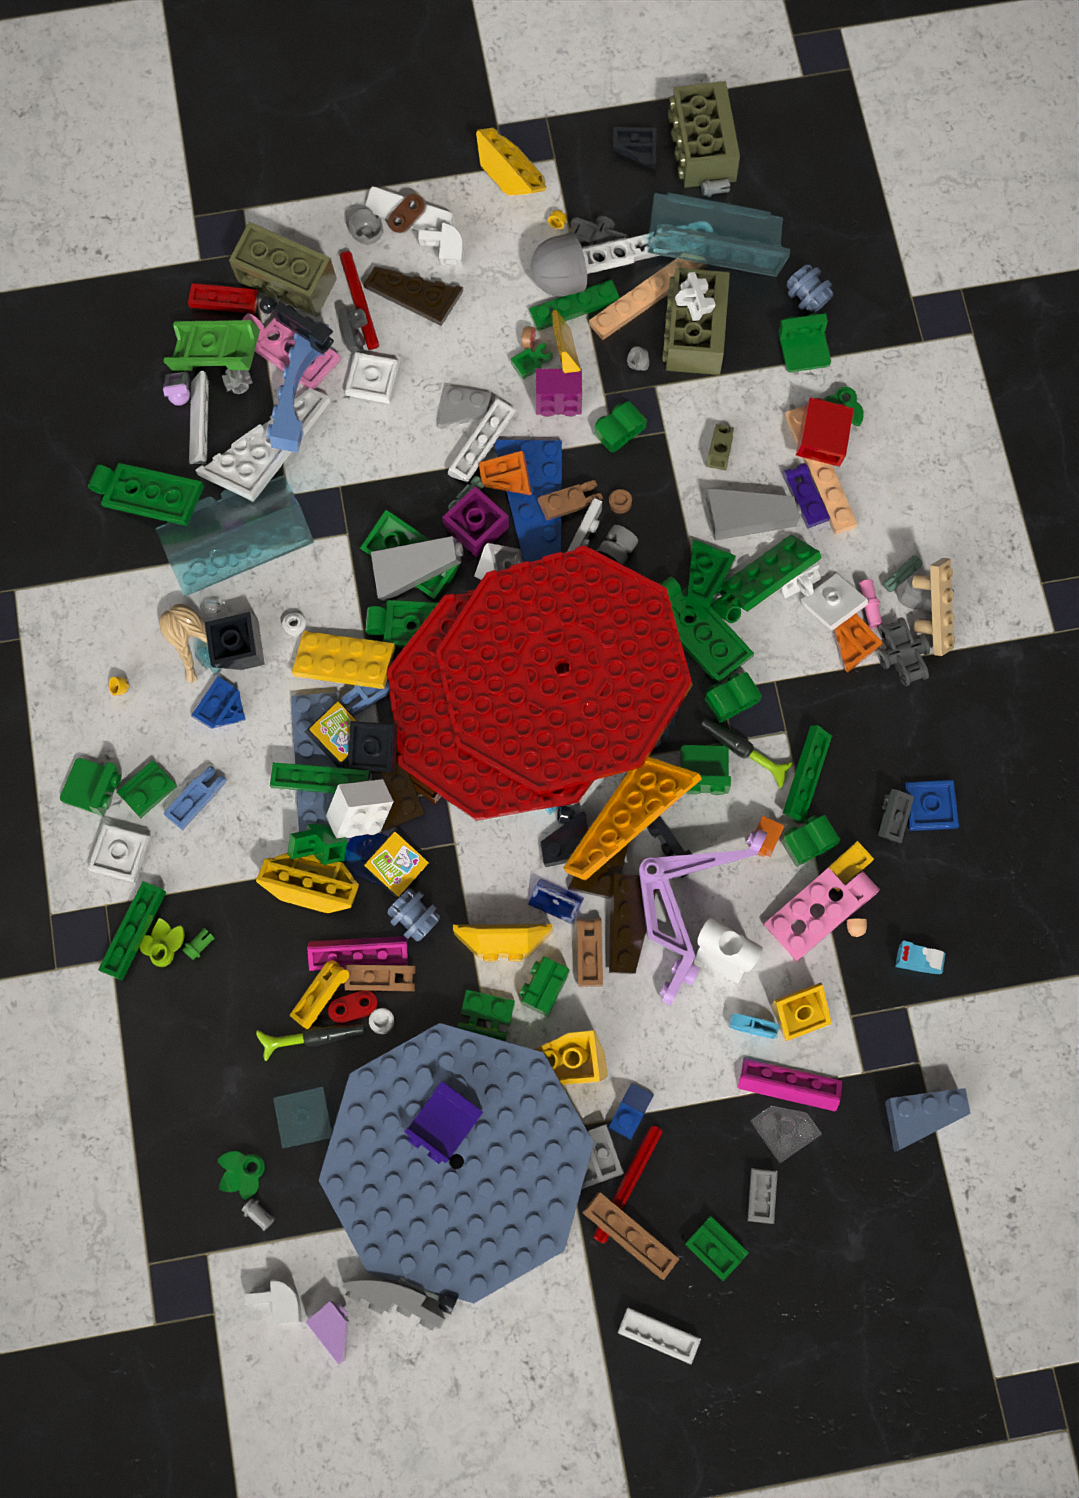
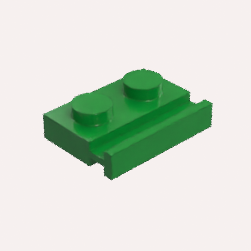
M152 760L117 791V794L141 819L177 788V785Z
M711 1216L685 1243L722 1281L748 1255V1252Z

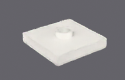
M355 352L345 395L390 404L400 365L399 360Z
M837 573L814 589V594L801 599V604L831 631L868 605L867 598Z
M103 823L88 870L136 883L151 837Z

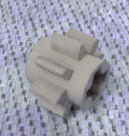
M227 369L226 375L222 376L227 391L232 390L235 394L244 393L249 388L248 384L252 383L248 370Z

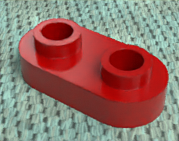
M363 990L335 999L330 1004L328 1013L336 1024H347L370 1016L377 1009L378 1001L372 992ZM368 999V1006L362 1007L360 1005L361 1000ZM340 1006L345 1008V1012L342 1015L336 1013L337 1008Z

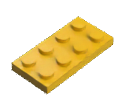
M303 631L292 674L295 677L385 689L388 678L387 669L392 663L396 647L394 643Z

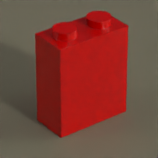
M810 397L804 407L795 456L840 467L847 453L854 408L847 407L844 404L827 402L821 398Z

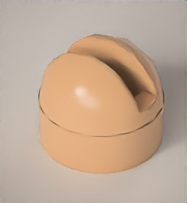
M848 919V932L855 937L862 936L867 929V919Z

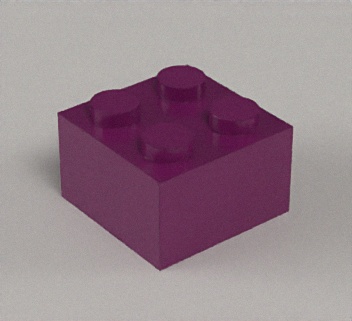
M536 369V415L551 417L553 415H565L568 417L582 415V369L578 372L564 373L563 369Z
M476 486L442 517L444 529L456 538L458 542H461L476 558L483 552L484 546L487 543L492 544L509 528V516Z

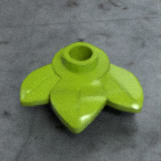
M158 919L151 936H144L139 946L141 952L150 956L152 963L156 966L165 967L169 965L173 960L174 952L182 946L184 929L182 926L172 929L165 920ZM165 951L164 957L161 958L162 952Z

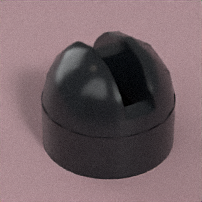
M569 805L558 806V824H565L574 818L572 814H575L573 807Z

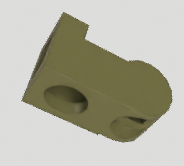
M716 424L706 467L727 470L734 427Z

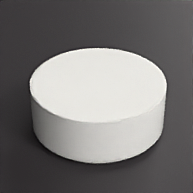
M378 1008L371 1013L369 1025L375 1033L386 1034L394 1026V1017L389 1010Z

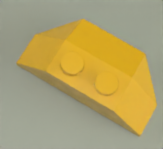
M494 128L477 131L481 167L497 183L502 192L510 196L532 194L546 190L547 186L545 185V178L515 144L506 137L499 135L498 131Z
M284 853L274 858H266L256 879L258 884L279 900L324 913L351 908L359 888V884L354 880L343 863L336 862L322 865L314 855L291 859L287 853Z
M552 923L453 925L454 935L478 958H483L484 962H497L498 958H508L510 962H521L523 958H528L552 934Z

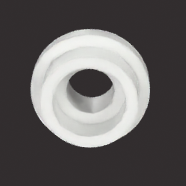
M290 613L284 617L282 627L288 635L297 636L305 630L306 621L301 614ZM292 621H298L296 626H290Z

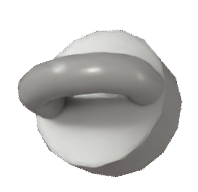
M638 346L632 348L627 356L628 366L635 370H647L649 367L647 350Z

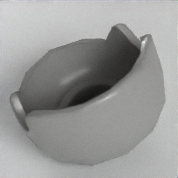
M359 209L353 212L350 217V233L352 237L362 244L369 245L375 243L381 238L384 230L381 218H376L370 209Z

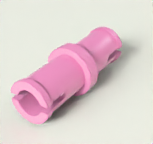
M872 579L863 580L858 583L861 594L868 600V605L862 609H865L870 629L878 628L879 625L883 624L879 610L880 600L876 597Z

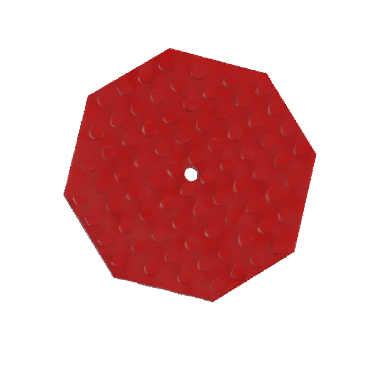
M585 545L576 547L575 550L566 553L558 552L542 557L543 559L530 563L526 561L511 565L510 568L501 571L493 570L486 572L435 651L457 747L540 795L642 768L693 686L667 588ZM561 663H567L569 671L558 674L556 671L557 666Z
M475 590L459 595H444L387 669L394 724H398L397 749L399 755L397 757L399 767L475 821L578 803L595 780L540 795L457 747L435 651ZM561 663L557 666L556 671L558 674L569 671V665Z

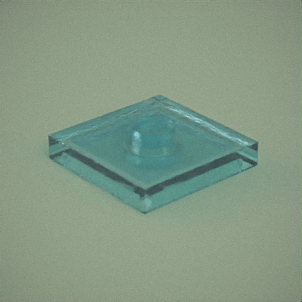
M323 1087L273 1098L283 1149L331 1138L332 1129Z

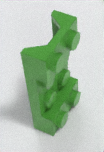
M252 320L174 322L173 326L177 336L174 355L165 357L163 361L173 371H192L193 366H226L229 370H250L260 329Z

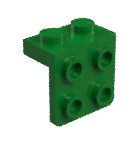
M813 313L805 317H788L785 320H781L778 335L786 370L789 373L830 366L831 358L825 336L828 322L826 313Z
M683 745L680 750V767L699 773L701 780L686 793L690 795L710 793L712 795L728 794L731 787L729 749L726 746Z
M77 758L60 795V801L104 817L106 810L109 809L112 803L114 791L121 782L122 772L116 764L110 762L103 766Z

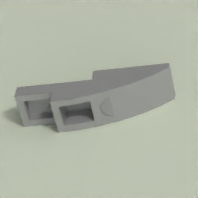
M372 1280L344 1282L342 1286L348 1290L345 1294L346 1296L357 1302L363 1298L370 1302L368 1308L380 1315L384 1311L390 1313L394 1304L398 1305L397 1312L410 1318L411 1314H414L421 1318L419 1324L432 1331L434 1327L440 1329L445 1321L444 1318L423 1307L427 1299L426 1296L409 1288Z

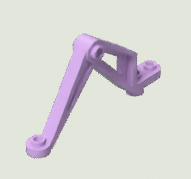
M758 829L757 833L752 831L746 842L750 846L748 850L647 858L641 863L639 875L647 937L649 940L683 957L682 960H676L671 969V973L674 974L671 982L666 981L659 995L663 996L662 1002L671 1006L682 982L692 986L700 970V967L692 964L695 953L669 879L756 856L768 834L761 829ZM649 867L655 868L656 873L649 874L647 872V869ZM655 889L660 890L676 936L675 939L658 930L653 894Z

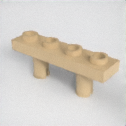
M941 558L931 564L930 576L917 574L912 580L913 588L931 590L932 620L918 618L915 621L914 630L917 633L933 635V654L937 656L945 655L955 645V636L953 634L955 616L952 604L954 599V592L952 591L953 569L951 568V559Z

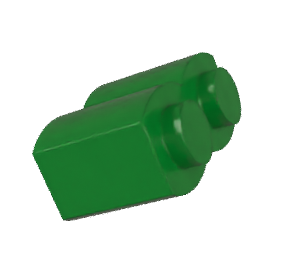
M630 401L624 404L620 403L612 410V414L606 417L602 416L596 421L594 435L613 453L624 446L629 440L639 435L646 428L647 419Z
M738 672L730 676L727 683L722 685L717 683L707 690L708 693L706 694L705 701L719 723L760 702L762 694L747 672L743 674Z
M815 815L805 821L806 825L798 829L795 826L784 833L785 837H783L781 843L796 867L838 845L840 838L825 815L821 817Z

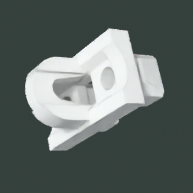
M691 272L687 275L688 279L680 285L681 291L675 296V300L678 306H688L693 321L700 320L703 314L712 312L716 304L712 297L704 298L703 294L708 290L706 278H697L695 272Z
M816 562L781 587V595L786 599L799 591L806 597L814 594L812 584L821 579L818 571L819 564Z

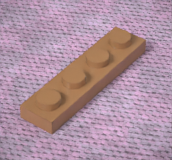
M598 1192L582 1212L660 1279L664 1280L678 1262V1257L602 1193Z

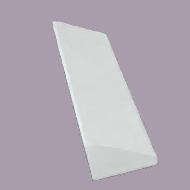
M372 186L365 209L372 210L373 215L388 220L390 214L406 197ZM413 201L410 205L412 210L416 209L417 203L415 201ZM427 205L425 213L416 221L411 229L419 231L425 230V228H435L441 232L442 223L453 225V213ZM397 218L395 223L401 225V218Z
M200 371L191 383L190 464H206L209 381L204 371Z
M497 398L450 466L448 475L469 482L479 467V462H482L515 414L516 409Z

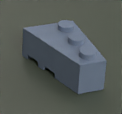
M966 1088L895 1097L885 1102L894 1153L971 1114Z

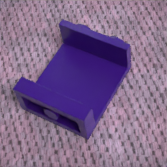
M443 1081L440 1082L428 1102L405 1130V1133L409 1135L406 1140L416 1148H419L421 1145L429 1151L427 1156L437 1164H440L441 1161L444 1163L449 1161L483 1114L482 1110Z

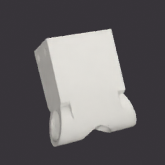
M710 918L704 924L699 934L698 945H700L695 959L732 981L739 983L744 972H748L754 967L762 953L763 947Z

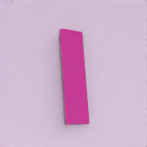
M405 936L310 941L307 947L309 971L322 970L324 965L330 960L336 961L343 968H345V965H408V945Z
M743 1058L738 1089L836 1111L841 1098L842 1081Z

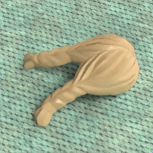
M177 604L162 613L159 626L166 641L179 652V656L186 668V681L192 684L197 680V676L194 672L192 652L188 646L189 636L199 637L201 641L208 645L206 628L202 618L191 607Z

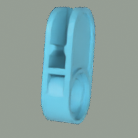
M731 1014L729 1027L734 1030L771 1039H777L780 1027L776 1023L741 1014Z

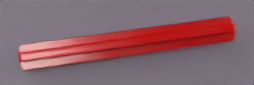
M350 251L342 252L340 259L356 310L362 309L366 314L367 324L361 328L367 348L369 350L377 349L379 347L378 338L352 253Z
M650 1126L611 1201L621 1210H623L663 1133L657 1126ZM600 1227L597 1228L594 1234V1239L601 1243H606L609 1237Z

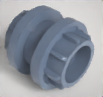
M805 265L800 268L787 281V287L789 288L788 295L790 298L798 296L802 300L798 307L802 311L806 309L812 314L822 308L833 297V291L830 289L832 283L829 280L822 283L818 278L821 270L818 267L813 269L811 265Z
M407 889L388 909V914L393 918L390 921L393 926L400 922L408 929L404 934L407 939L411 936L416 941H420L438 923L440 916L435 912L437 907L434 904L427 908L420 901L424 896L421 891L416 894L412 889Z

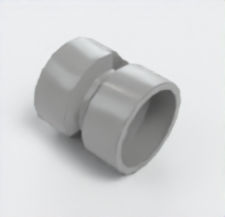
M614 525L606 536L607 541L604 540L596 552L624 565L628 559L627 554L632 553L638 543V539L628 529L620 525Z

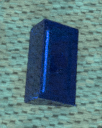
M539 879L528 905L573 924L584 898L543 879Z

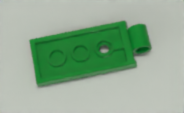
M118 463L115 472L106 466L97 465L88 488L98 494H104L101 501L103 507L188 526L204 485L201 481ZM138 488L135 493L131 494L132 489Z
M792 534L725 581L718 591L723 597L716 599L712 608L728 623H735L741 616V608L748 612L819 561L822 558L820 551Z
M671 576L660 583V585L667 588L682 647L716 684L723 682L754 656V652L711 606L707 609L687 601L688 585L681 591L680 585ZM691 616L693 617V622L687 623L684 618Z
M387 600L385 604L386 609L378 606L368 607L365 632L371 635L384 634L382 642L394 643L396 648H404L438 603ZM413 622L416 624V627L410 630L407 628V625Z

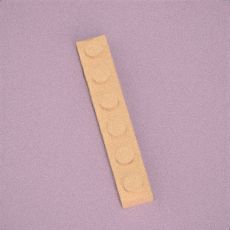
M692 247L589 320L590 327L604 340L668 295L670 276H675V268L703 270L707 267V262Z
M805 406L785 412V418L796 444H798ZM803 458L804 463L808 467L809 475L828 512L829 522L834 534L856 528V519L833 465Z

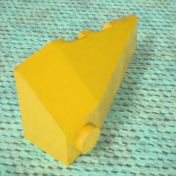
M595 1030L570 1032L533 1049L545 1054L561 1085L600 1082L608 1077L605 1051Z

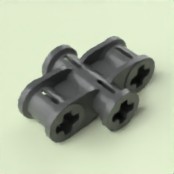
M598 216L595 221L596 224L582 218H573L571 222L572 227L569 233H573L577 237L581 248L625 237L626 239L630 238L624 233L614 231L615 223L605 216ZM616 248L614 249V254L617 257H624V250ZM600 253L593 254V258L597 262H599L600 256L604 257Z
M903 617L898 618L896 622L891 624L879 625L880 636L887 648L886 650L881 648L877 651L878 659L883 669L886 670L890 665L894 664L899 678L905 687L909 686L910 682L921 678L923 680L928 679V669L920 655L930 653L926 637L920 634L918 638L913 639Z

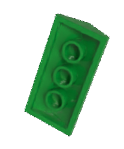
M385 510L360 549L371 555V552L431 540ZM460 564L416 587L436 600L451 583Z

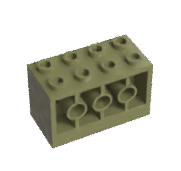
M726 81L674 87L673 96L669 97L671 110H668L669 123H673L674 127L671 129L672 141L677 144V147H675L676 161L680 160L678 176L679 179H683L684 188L701 186V183L705 182L706 179L713 181L728 178L729 182H736L740 154Z
M250 221L229 259L239 283L315 317H318L337 280L330 257Z
M675 268V276H670L662 359V362H667L666 371L720 375L724 354L730 272ZM691 272H695L697 278H706L708 290L703 294L704 298L712 297L716 304L712 312L703 314L700 320L693 321L688 306H678L675 300V296L681 291L680 285L688 279L687 275Z

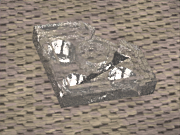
M771 1106L751 1120V1123L779 1164L822 1135L806 1112Z

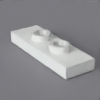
M595 498L592 500L567 552L584 545L588 547L590 542L588 537L590 533L594 534L599 525L597 519L602 510V501Z
M627 1308L618 1331L619 1334L689 1364H692L701 1340L698 1337L630 1308Z

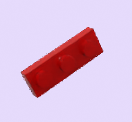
M192 283L188 305L190 308L256 314L259 293L255 289Z

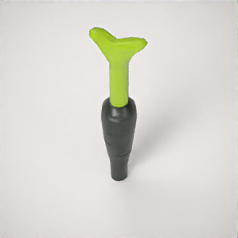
M706 718L700 725L701 727L709 731L737 756L743 759L749 757L769 770L774 776L778 788L783 787L785 771L792 767L793 762L776 764L755 751L753 744L749 740L714 724Z
M363 1024L313 1026L305 1029L301 1034L282 1037L269 1036L257 1030L256 1034L265 1047L263 1056L264 1060L267 1061L278 1047L301 1043L307 1046H319L353 1035L363 1034L364 1026Z

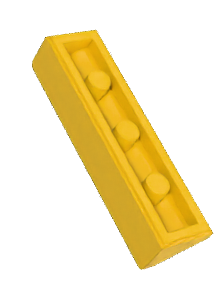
M553 310V331L563 372L581 371L571 328L558 311Z

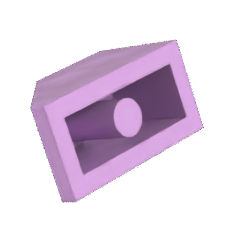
M330 1301L308 1319L306 1323L334 1360L341 1364L345 1361L349 1321L345 1317L349 1314L340 1302L335 1305L333 1301Z

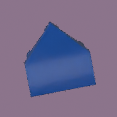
M219 676L191 715V717L211 729L246 720L239 690Z

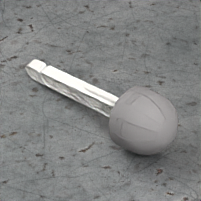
M699 222L690 224L688 227L681 226L629 239L625 237L582 248L573 233L559 235L543 241L536 248L531 260V274L537 286L544 292L553 296L571 295L585 291L587 274L685 250L690 245L692 247L702 246L709 242L713 232L710 225ZM696 230H704L707 233V237L699 238ZM682 234L686 237L687 242L680 243L676 240L675 236ZM663 239L666 242V247H658L655 244V240ZM637 244H639L640 247H645L644 250L641 251L640 248L636 249ZM620 248L624 250L625 256L617 257L614 254V249ZM593 254H602L604 256V261H595L593 258Z

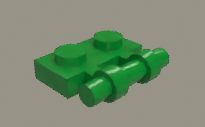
M466 990L461 1016L470 1017L469 1023L459 1022L457 1028L506 1042L508 1033L498 1030L500 1024L510 1026L515 1001ZM478 1019L492 1022L491 1028L477 1026Z

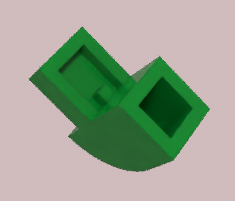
M307 824L306 831L290 834L287 855L291 859L314 855L322 865L341 862L345 859L347 839L345 837L336 838L330 826Z

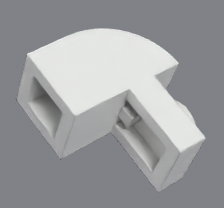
M442 223L441 232L435 228L419 230L418 239L421 246L440 247L439 260L441 265L463 266V242L459 232L453 226Z
M270 1281L271 1292H267V1287L252 1288V1294H245V1305L272 1304V1324L274 1325L302 1322L300 1298L296 1291L288 1284Z

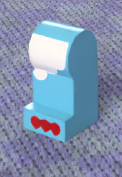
M902 941L898 948L895 967L931 974H942L946 953L936 949H927V947L913 945L912 942Z

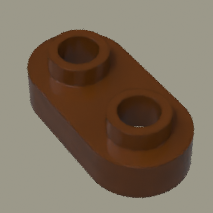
M417 194L408 195L390 214L388 218L389 228L396 233L407 232L425 213L427 207L425 199ZM413 201L417 203V207L414 210L410 206ZM400 217L402 223L401 225L397 226L395 221L397 218Z

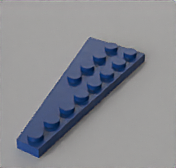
M496 440L495 449L497 457L523 451L526 458L532 495L506 491L524 562L529 561L530 563L543 559L542 557L561 552V516L547 521L537 499L540 496L562 490V440Z

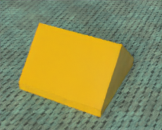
M821 982L775 999L771 1005L785 1041L832 1024L824 987Z

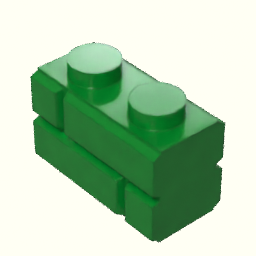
M542 957L540 962L536 960L530 971V974L533 975L530 984L524 983L519 996L522 997L521 1004L548 1017L566 982L570 969L546 957Z

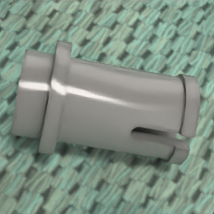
M724 178L713 181L706 179L705 182L701 183L702 195L711 197L712 194L730 192V188H727L730 187L729 179Z
M252 1198L242 1208V1211L245 1213V1217L249 1216L265 1231L275 1218L259 1205V1200L255 1201Z

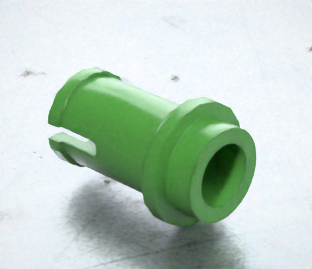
M205 928L189 944H184L186 947L183 951L192 960L196 957L199 958V954L215 939L212 934H209L202 940L208 934Z

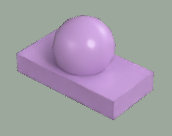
M187 371L166 374L164 396H168L169 401L174 405L181 406L188 402L190 398L188 389L190 379Z

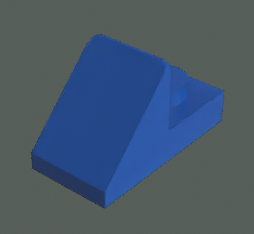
M631 1083L608 1128L631 1140L654 1094Z

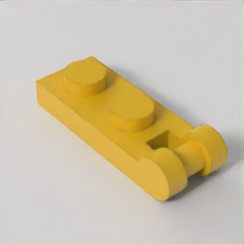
M328 961L295 1006L290 1016L301 1026L309 1029L338 986L348 980L349 972L345 968L340 967L336 961Z

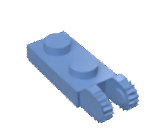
M387 678L385 689L356 685L353 690L340 699V702L343 705H347L359 695L362 701L349 710L353 716H356L364 711L366 707L369 708L390 693L389 680Z
M211 766L198 778H195L163 813L165 817L182 831L227 781L225 777L220 776L209 788L204 784L215 773V769Z

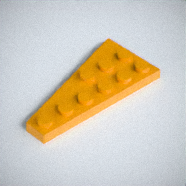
M651 757L647 758L642 768L628 771L564 865L563 869L565 872L587 880L701 780L699 773Z

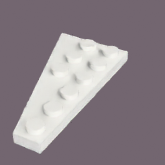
M311 388L298 396L294 401L296 418L298 421H302L303 437L330 403L329 396ZM270 416V421L263 426L259 424L232 443V448L222 455L218 453L212 458L213 461L205 467L203 465L196 469L198 476L254 502L292 452L271 448L270 438H267V430L269 424L273 425L274 418Z

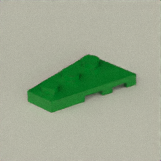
M693 539L687 601L709 609L730 572L736 555Z

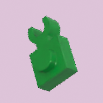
M545 343L539 344L534 352L528 348L510 359L512 366L523 380L534 374L536 369H542L540 362L546 363L552 360V352L548 354L541 353L546 350Z

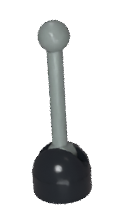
M400 1277L397 1280L398 1285L406 1286L437 1300L440 1310L451 1315L458 1299V1294L446 1291L438 1295L408 1282L405 1277Z

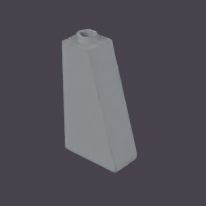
M707 489L706 503L715 541L796 527L798 519L801 518V508L799 504H796L794 496Z
M451 536L371 552L378 598L383 601L390 600L460 564V556H463L461 542H458L456 538Z

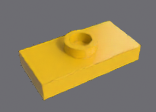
M857 841L828 868L846 885L869 865L874 858Z

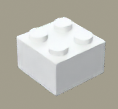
M383 779L339 784L326 817L336 838H351L366 834L374 835L381 832L393 800Z

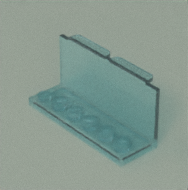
M654 193L647 253L777 277L789 258L790 249L781 246L783 217L770 215L771 212L673 193H667V195Z
M284 475L270 480L254 502L226 489L221 493L222 499L215 501L213 497L199 500L188 526L168 522L155 528L184 596L193 594L314 543L301 507Z

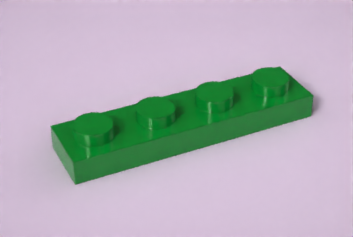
M610 280L586 288L583 292L566 295L529 308V315L536 331L553 326V310H557L561 317L568 321L609 307L620 297L613 281Z
M810 726L783 809V814L796 823H805L832 735L819 726Z
M273 762L270 787L335 794L339 784L369 781L370 771Z
M142 881L98 971L123 981L166 894L165 890Z

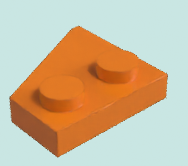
M523 451L479 462L482 484L485 487L532 495L526 458Z
M857 613L834 629L843 665L847 673L883 644Z

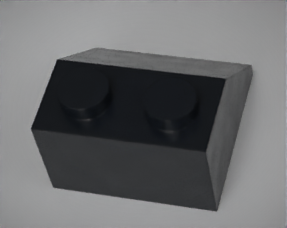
M251 612L205 622L211 667L244 670L265 665L259 622Z

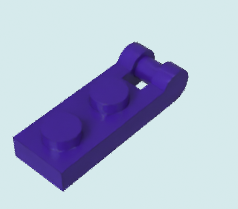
M802 463L797 465L795 469L791 470L788 468L783 470V478L791 495L794 496L796 504L800 505L801 516L807 529L829 521L830 517L809 475L807 465ZM800 477L802 481L796 483L794 478Z

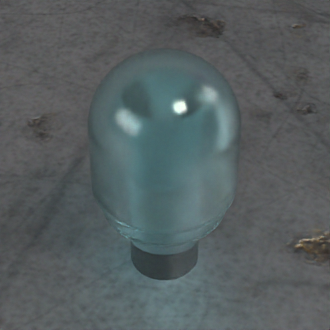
M208 644L197 646L195 657L201 666L210 668L214 675L222 670L221 668H213L210 665Z

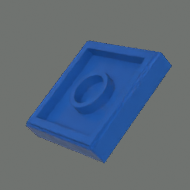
M954 780L905 782V793L914 796L908 818L909 831L955 829L959 827Z

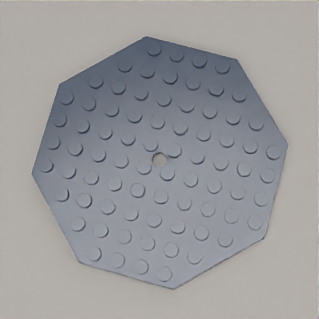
M439 1023L350 1073L319 1182L368 1273L397 1281L400 1277H405L408 1282L428 1291L439 1294L449 1291L458 1294V1299L476 1303L565 1251L594 1142L543 1052ZM441 1081L483 1111L481 1117L454 1152V1154H460L464 1158V1165L460 1169L452 1168L449 1161L447 1163L441 1161L440 1164H437L427 1156L429 1151L422 1145L416 1148L406 1140L409 1135L405 1133V1130L417 1117Z

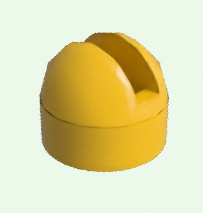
M560 209L554 210L548 218L549 225L557 230L562 229L567 221V215L562 213Z
M121 676L111 677L108 683L110 693L114 696L127 693L130 687L127 684L128 680Z

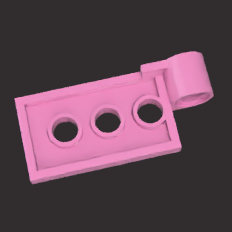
M247 313L242 320H252L260 329L255 352L284 372L285 366H289L291 361L289 360V353L285 350L288 346H295V332L277 322L275 318L264 328V325L258 318ZM273 333L280 335L279 339L275 341L269 340L268 337ZM329 348L325 356L320 355L317 357L314 363L306 369L299 383L307 389L315 390L341 360L340 355Z
M827 868L766 921L764 926L792 958L798 962L851 914H854L875 896L880 889L864 871L845 886ZM839 888L843 892V898L840 901H832L828 895L831 889ZM814 904H820L824 907L825 912L823 916L816 918L811 915L810 908ZM796 920H801L806 925L805 931L801 934H796L791 929L792 923Z

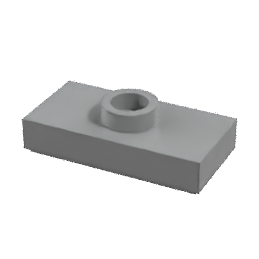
M751 1169L747 1221L774 1224L777 1171Z

